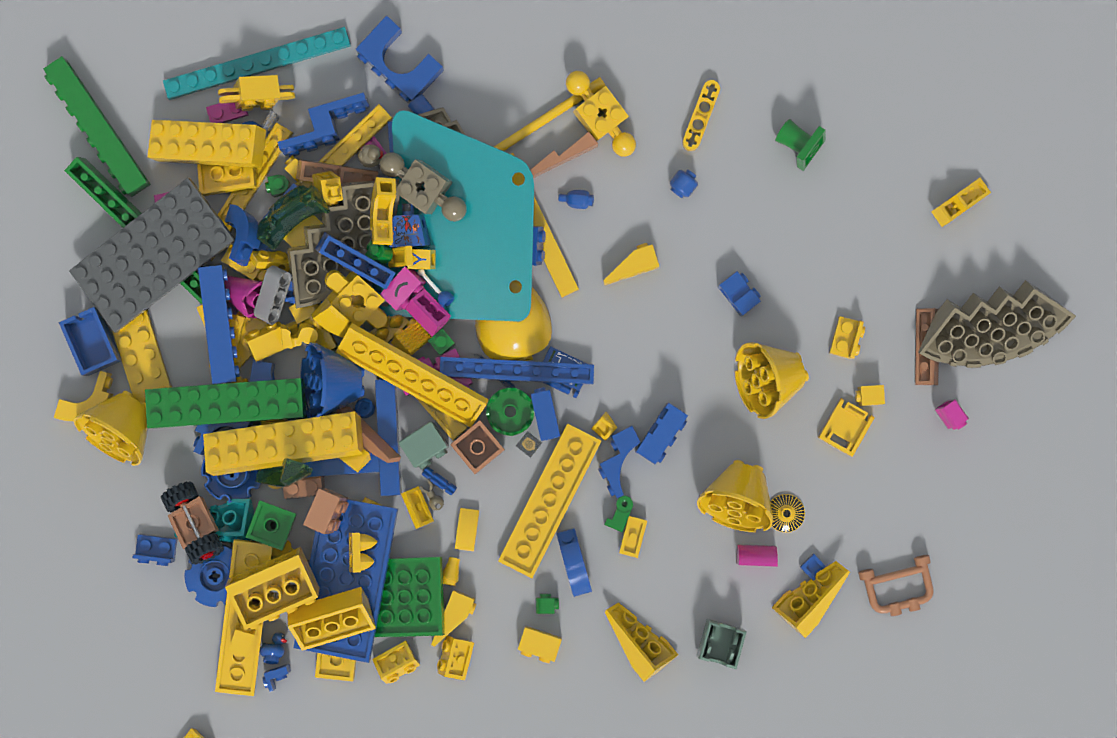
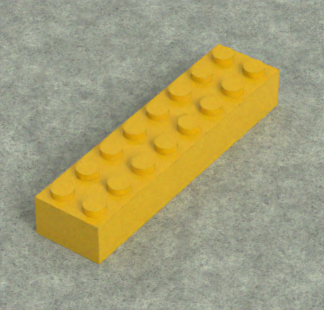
M355 411L203 434L206 472L212 476L364 454L361 416Z

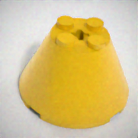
M749 342L739 348L735 357V361H738V370L734 372L740 397L750 412H755L760 419L774 416L803 388L805 382L809 379L808 372L804 369L801 355L798 352L793 353Z
M124 390L122 393L99 403L75 417L74 425L79 432L83 430L88 435L85 439L106 455L122 463H125L126 460L130 461L133 466L139 465L143 460L148 431L146 403L134 399L130 392Z
M734 460L733 464L729 465L698 497L697 506L703 514L707 512L713 516L712 520L725 527L745 532H756L757 529L762 528L763 531H766L773 524L766 476L761 466H751L744 464L740 460Z

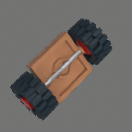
M186 481L183 484L179 483L177 486H172L173 488L171 489L168 488L166 492L162 493L161 500L167 512L171 513L168 515V518L190 562L195 565L201 564L218 556L224 550L218 535L215 533L219 530L204 498L198 495L193 482Z

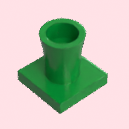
M789 119L778 132L775 142L783 144L799 153L797 156V167L804 171L826 141V130L819 126L811 136Z
M259 500L246 538L283 551L297 514ZM273 522H276L277 524L276 529H272L271 524Z

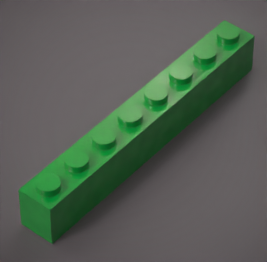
M61 56L43 68L46 73L45 79L50 85L55 86L57 97L61 101L64 100L68 105L65 107L72 117H76L78 120L76 125L81 132H86L88 135L86 140L92 148L96 147L99 152L97 154L98 158L103 164L106 162L109 167L108 173L113 179L117 178L120 183L118 187L124 195L127 194L133 197L150 186V182L68 60Z

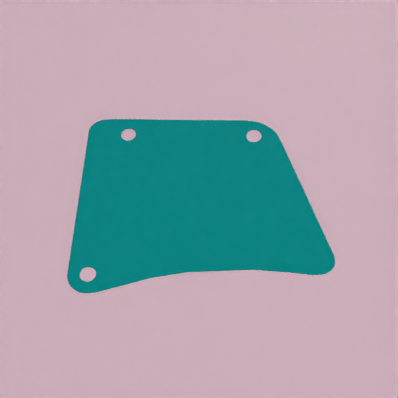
M404 110L397 112L392 122L393 152L403 158L404 167L409 169L415 159L424 161L453 182L445 196L448 198L453 196L459 197L465 202L467 207L465 216L461 220L453 222L443 216L442 207L439 205L432 214H424L414 206V215H424L430 246H415L412 249L436 250L435 269L424 270L425 274L441 292L448 291L455 297L454 301L444 308L451 315L450 319L516 322L524 320L530 313L532 293L534 179L529 167L524 161L511 154L412 112ZM518 172L522 173L525 177L524 183L519 186L512 182L513 175ZM394 177V179L399 180V183L402 179L400 177ZM424 184L421 186L422 190H425ZM401 196L399 197L396 216L403 215L402 204L409 203ZM404 266L390 268L396 273L393 279L404 268ZM513 280H517L522 284V289L518 293H513L509 289V285ZM426 282L423 285L424 289L438 302L439 294ZM373 283L372 288L381 294L384 288ZM390 304L385 307L379 306L386 316L402 315V317H412L406 309L396 311Z

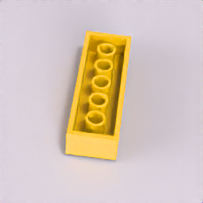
M152 120L147 158L158 162L262 168L266 129L257 125Z

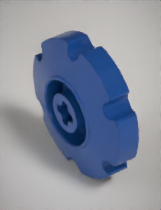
M204 458L201 476L207 477L208 481L204 486L213 497L222 500L226 496L230 503L232 502L231 499L250 498L252 496L251 489H259L263 482L264 469L234 473V475L212 476L206 472Z
M223 545V552L215 556V558L209 559L207 562L204 561L201 564L195 565L191 563V569L185 570L184 578L188 592H196L195 600L209 607H217L219 601L226 605L227 591L225 585L230 573L233 549L231 547ZM213 574H220V577L213 578Z

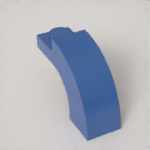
M230 204L224 222L236 229V238L229 259L241 266H247L252 250L259 249L260 225L254 216L239 206Z
M575 528L556 533L573 596L592 592Z

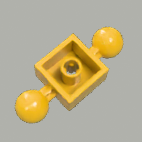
M582 71L571 72L566 78V88L571 94L580 95L585 101L573 111L575 116L596 141L609 133L613 139V151L621 157L631 155L636 149V140L630 133L621 132L617 126L629 117L607 86L593 94L589 89L590 79L588 75ZM599 111L604 112V117L597 115Z

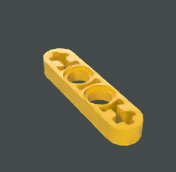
M715 80L705 82L682 142L684 149L687 151H695L703 137L720 92V85ZM713 85L716 92H712L710 99L702 98V95L706 97L709 90L706 87ZM707 102L710 105L709 111L702 112L699 108L700 103ZM697 119L703 122V127L699 130L695 129L692 125L693 121ZM689 130L695 134H700V137L698 135L695 136L694 142L696 145L693 144L692 147H689L686 139L690 140L692 136Z

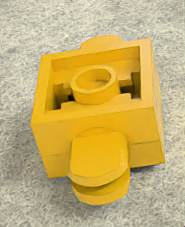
M278 75L239 77L233 88L218 90V95L222 96L219 97V103H235L236 109H241L242 111H251L253 108L270 110L278 100L295 98V93L291 92L294 91V85H279Z
M331 270L326 274L325 283L332 290L327 296L328 301L353 324L360 327L367 321L374 328H382L386 324L387 316L379 308L385 299L363 278L353 271L346 277L337 270Z

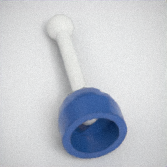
M418 269L417 274L422 276L439 294V304L443 308L449 306L455 297L448 291L441 292L425 274V270Z

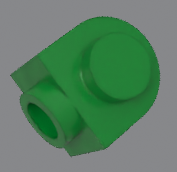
M279 174L267 177L268 182H265L267 193H271L274 198L283 196L291 187L289 180Z
M372 241L367 244L366 256L381 264L390 262L393 257V250L389 245L372 244Z
M540 594V597L536 598L537 614H555L556 609H559V598L551 597V594Z

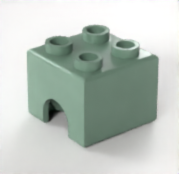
M428 422L398 442L413 467H419L420 469L432 463L430 460L435 456L439 459L447 454L448 451L446 449L449 448L434 422Z
M706 619L697 652L698 659L737 669L747 631L743 628Z

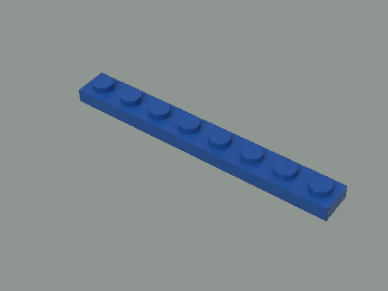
M440 357L439 372L451 378L594 384V365Z

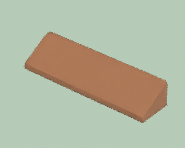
M936 308L916 309L915 385H938L939 362L918 353L930 324L939 310Z

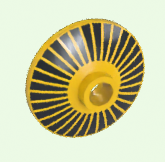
M782 494L770 501L773 514L772 527L775 530L788 533L795 531L802 525L805 518V509L797 497ZM785 510L790 511L789 517H784L783 512Z

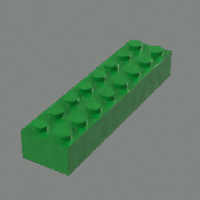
M302 378L145 389L147 428L149 429L307 418L305 382Z

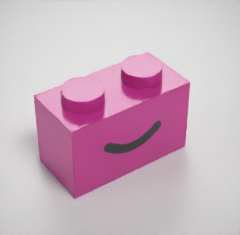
M404 266L390 282L387 289L382 291L380 296L396 311L405 310L414 295H417L424 289L423 285L427 281L419 276L414 269H408V266Z

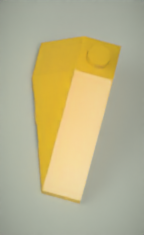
M835 561L817 572L814 581L812 579L808 582L803 581L797 589L784 593L772 606V609L793 629L806 638L819 624L850 572Z

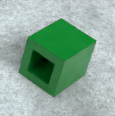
M443 329L428 340L440 356L456 345Z

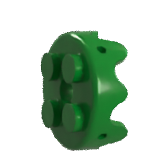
M503 388L489 399L486 416L491 427L496 432L507 436H514L524 432L531 425L534 418L533 403L524 391L517 388ZM513 406L516 409V414L513 417H508L505 414L506 407Z

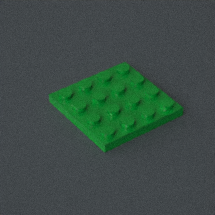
M442 557L389 559L375 637L445 635Z

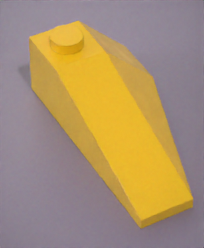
M327 298L311 314V317L314 319L312 323L318 329L324 328L327 332L344 338L352 324Z
M616 603L605 611L632 668L643 682L657 674L678 656V653L664 637L655 635L651 631V627L648 625L644 626L637 621V617L620 603Z

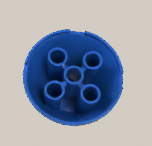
M309 343L306 346L305 351L308 352L306 358H302L300 378L304 379L305 398L308 409L306 413L308 418L326 416L364 396L365 390L362 385L364 368L317 343Z

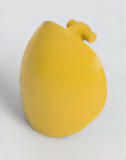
M513 280L509 285V289L513 293H518L522 289V284L517 280ZM533 287L530 313L524 320L520 322L475 320V330L480 347L489 358L494 360L531 361L533 360L532 355L542 351L551 339L552 325L548 309Z

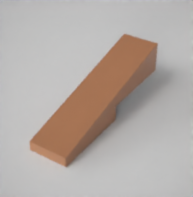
M588 132L560 156L555 150L552 151L530 170L533 178L598 147V142Z
M299 159L296 175L298 180L313 182L312 174L331 171L340 177L341 183L375 181L376 177H378V171Z
M344 407L338 409L336 414L353 412L354 410L351 407ZM361 418L363 448L387 463L400 461L401 456Z

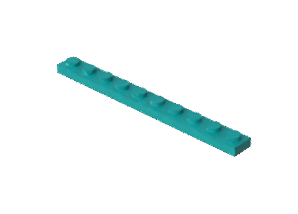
M342 27L163 80L167 98L172 100L236 81L239 77L253 76L351 47L346 28Z

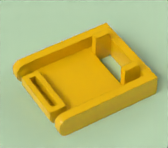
M840 398L818 438L853 457L875 417L870 415L868 420L865 421L867 412L850 402H847L844 408H842L844 399ZM835 434L847 441L846 447L844 448L830 440L831 436Z

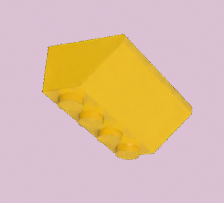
M362 587L318 599L307 606L302 604L298 606L296 611L288 614V628L302 651L376 629L369 601Z

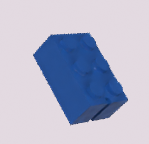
M96 307L79 313V317L74 315L58 322L81 376H90L122 362L107 323Z

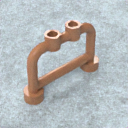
M929 555L915 557L916 566L878 576H875L873 569L859 571V579L865 582L872 609L881 614L890 613L891 616L901 615V609L909 608L910 612L920 610V605L928 602L933 596V585L927 565L931 563ZM922 573L926 589L923 596L909 598L901 602H893L885 606L878 604L874 584Z

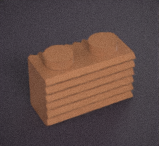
M324 476L282 480L283 494L286 500L316 496L319 488H325Z

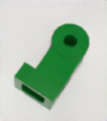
M628 496L619 497L616 500V510L612 520L606 518L604 525L623 532L633 508L632 499Z

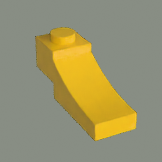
M980 177L931 211L941 227H943L985 198L991 191Z

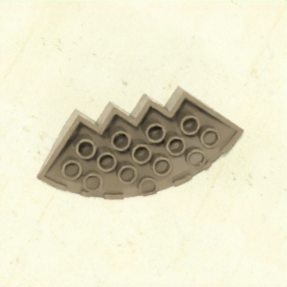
M396 180V188H397L398 185H399V180ZM375 181L341 183L343 200L335 205H321L323 224L304 226L306 246L287 248L296 309L318 304L327 298L332 292L325 283V276L329 271L337 270L345 277L351 272L348 268L322 255L315 249L324 232L366 254L367 244L372 241L370 208ZM396 194L392 217L397 214L400 197L398 194Z
M1026 280L1014 295L999 286L988 301L972 293L962 308L946 299L936 312L918 353L933 361L947 363L955 367L957 365L966 366L967 368H980L985 365L1004 364L1007 360L1024 357L1034 352L1033 349L1047 344L1049 342L1048 339L1056 333L1059 334L1076 315Z

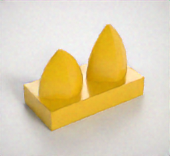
M402 315L388 316L387 322L382 328H374L370 333L388 343L394 338L393 334L398 329L406 327L409 320L406 317H402Z
M349 533V572H361L374 563L370 556L360 553V551L370 549L378 543L375 538L367 534Z

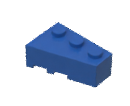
M667 403L635 452L653 464L661 463L666 456L665 449L673 445L677 438L675 435L678 430L682 431L686 425L688 415Z

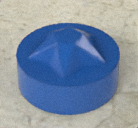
M368 398L360 399L355 405V412L361 418H369L375 411L374 403Z

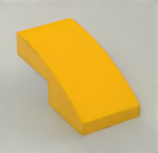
M460 508L455 549L474 551L479 510Z

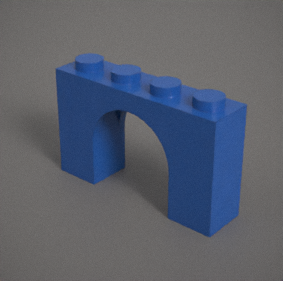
M385 16L356 48L357 58L364 64L368 62L372 66L371 70L378 77L382 75L386 79L385 83L391 89L396 88L399 90V96L406 102L412 101L423 94L444 69L440 63L428 54L411 72L398 74L389 70L384 61L385 53L390 45L402 34V31L388 16Z
M545 387L534 389L531 399L541 441L559 438L560 432L550 390L546 391Z

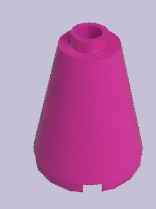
M228 276V281H224L225 289L229 288L230 300L228 301L245 317L256 318L254 316V309L263 282Z

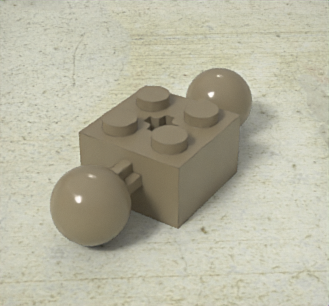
M390 152L381 158L380 169L382 173L388 177L398 176L402 179L396 188V194L424 214H432L439 205L442 207L443 216L449 221L456 222L465 216L467 211L465 202L459 197L453 196L448 198L445 196L453 182L427 163L415 159L411 167L407 169L404 167L403 158L397 153ZM422 184H424L425 190L421 189Z

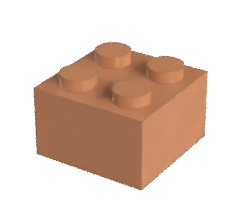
M481 420L450 444L474 474H477L505 451Z
M319 488L303 525L322 534H331L337 531L341 523L339 518L342 513L346 512L349 505L347 502L348 497L328 488Z

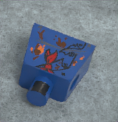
M402 204L403 215L392 217L393 243L389 247L430 246L424 215H414V206L412 204Z

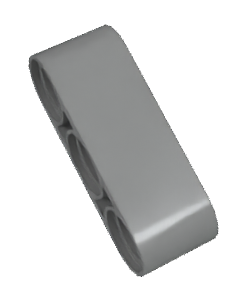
M274 265L267 269L254 309V316L271 325L278 321L291 282V274Z

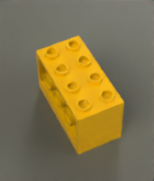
M301 547L232 576L225 585V589L244 629L250 628L251 630L261 626V622L266 620L271 622L280 617L279 614L284 612L289 614L296 611L298 606L302 604L307 606L314 603L316 598H318L320 590Z

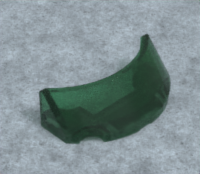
M302 185L281 196L269 208L268 215L259 222L257 239L270 249L275 250L284 237L301 221L315 214H328L330 209L319 190L312 185L309 188Z
M285 458L282 466L258 469L255 482L277 487H289L311 475L313 468Z

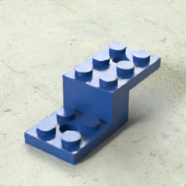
M364 92L309 108L308 111L314 131L277 142L280 151L285 156L291 157L293 155L295 157L304 150L311 152L324 144L325 146L336 144V141L340 140L334 118L343 119L348 117L350 113L355 112L359 114L365 112L366 108H370Z

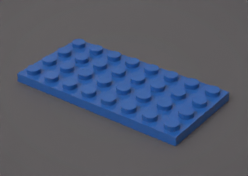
M348 499V508L339 518L341 523L337 531L331 534H322L315 530L309 566L320 588L316 600L362 587L368 598L375 626L377 627L398 509ZM349 533L367 534L378 541L372 548L360 551V553L366 554L374 560V563L369 568L361 572H349ZM376 629L306 649V651L369 663ZM295 639L293 648L301 649Z

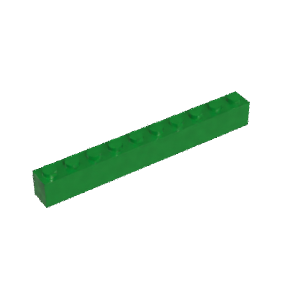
M76 157L64 170L121 227L124 228L142 214L86 158ZM197 270L180 284L202 304L199 273Z

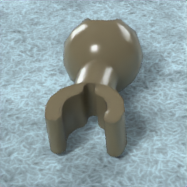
M428 481L430 492L424 490L422 486L419 488L429 497L430 508L438 511L443 507L444 500L441 496L435 494L433 483Z

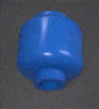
M689 169L686 172L683 170L677 171L670 181V190L681 198L689 197L698 186V182L695 180L696 175Z

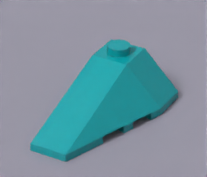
M231 499L232 502L230 503L227 501V503L219 506H210L209 511L219 530L215 533L221 542L233 543L234 539L254 541L246 538L254 516L251 499Z

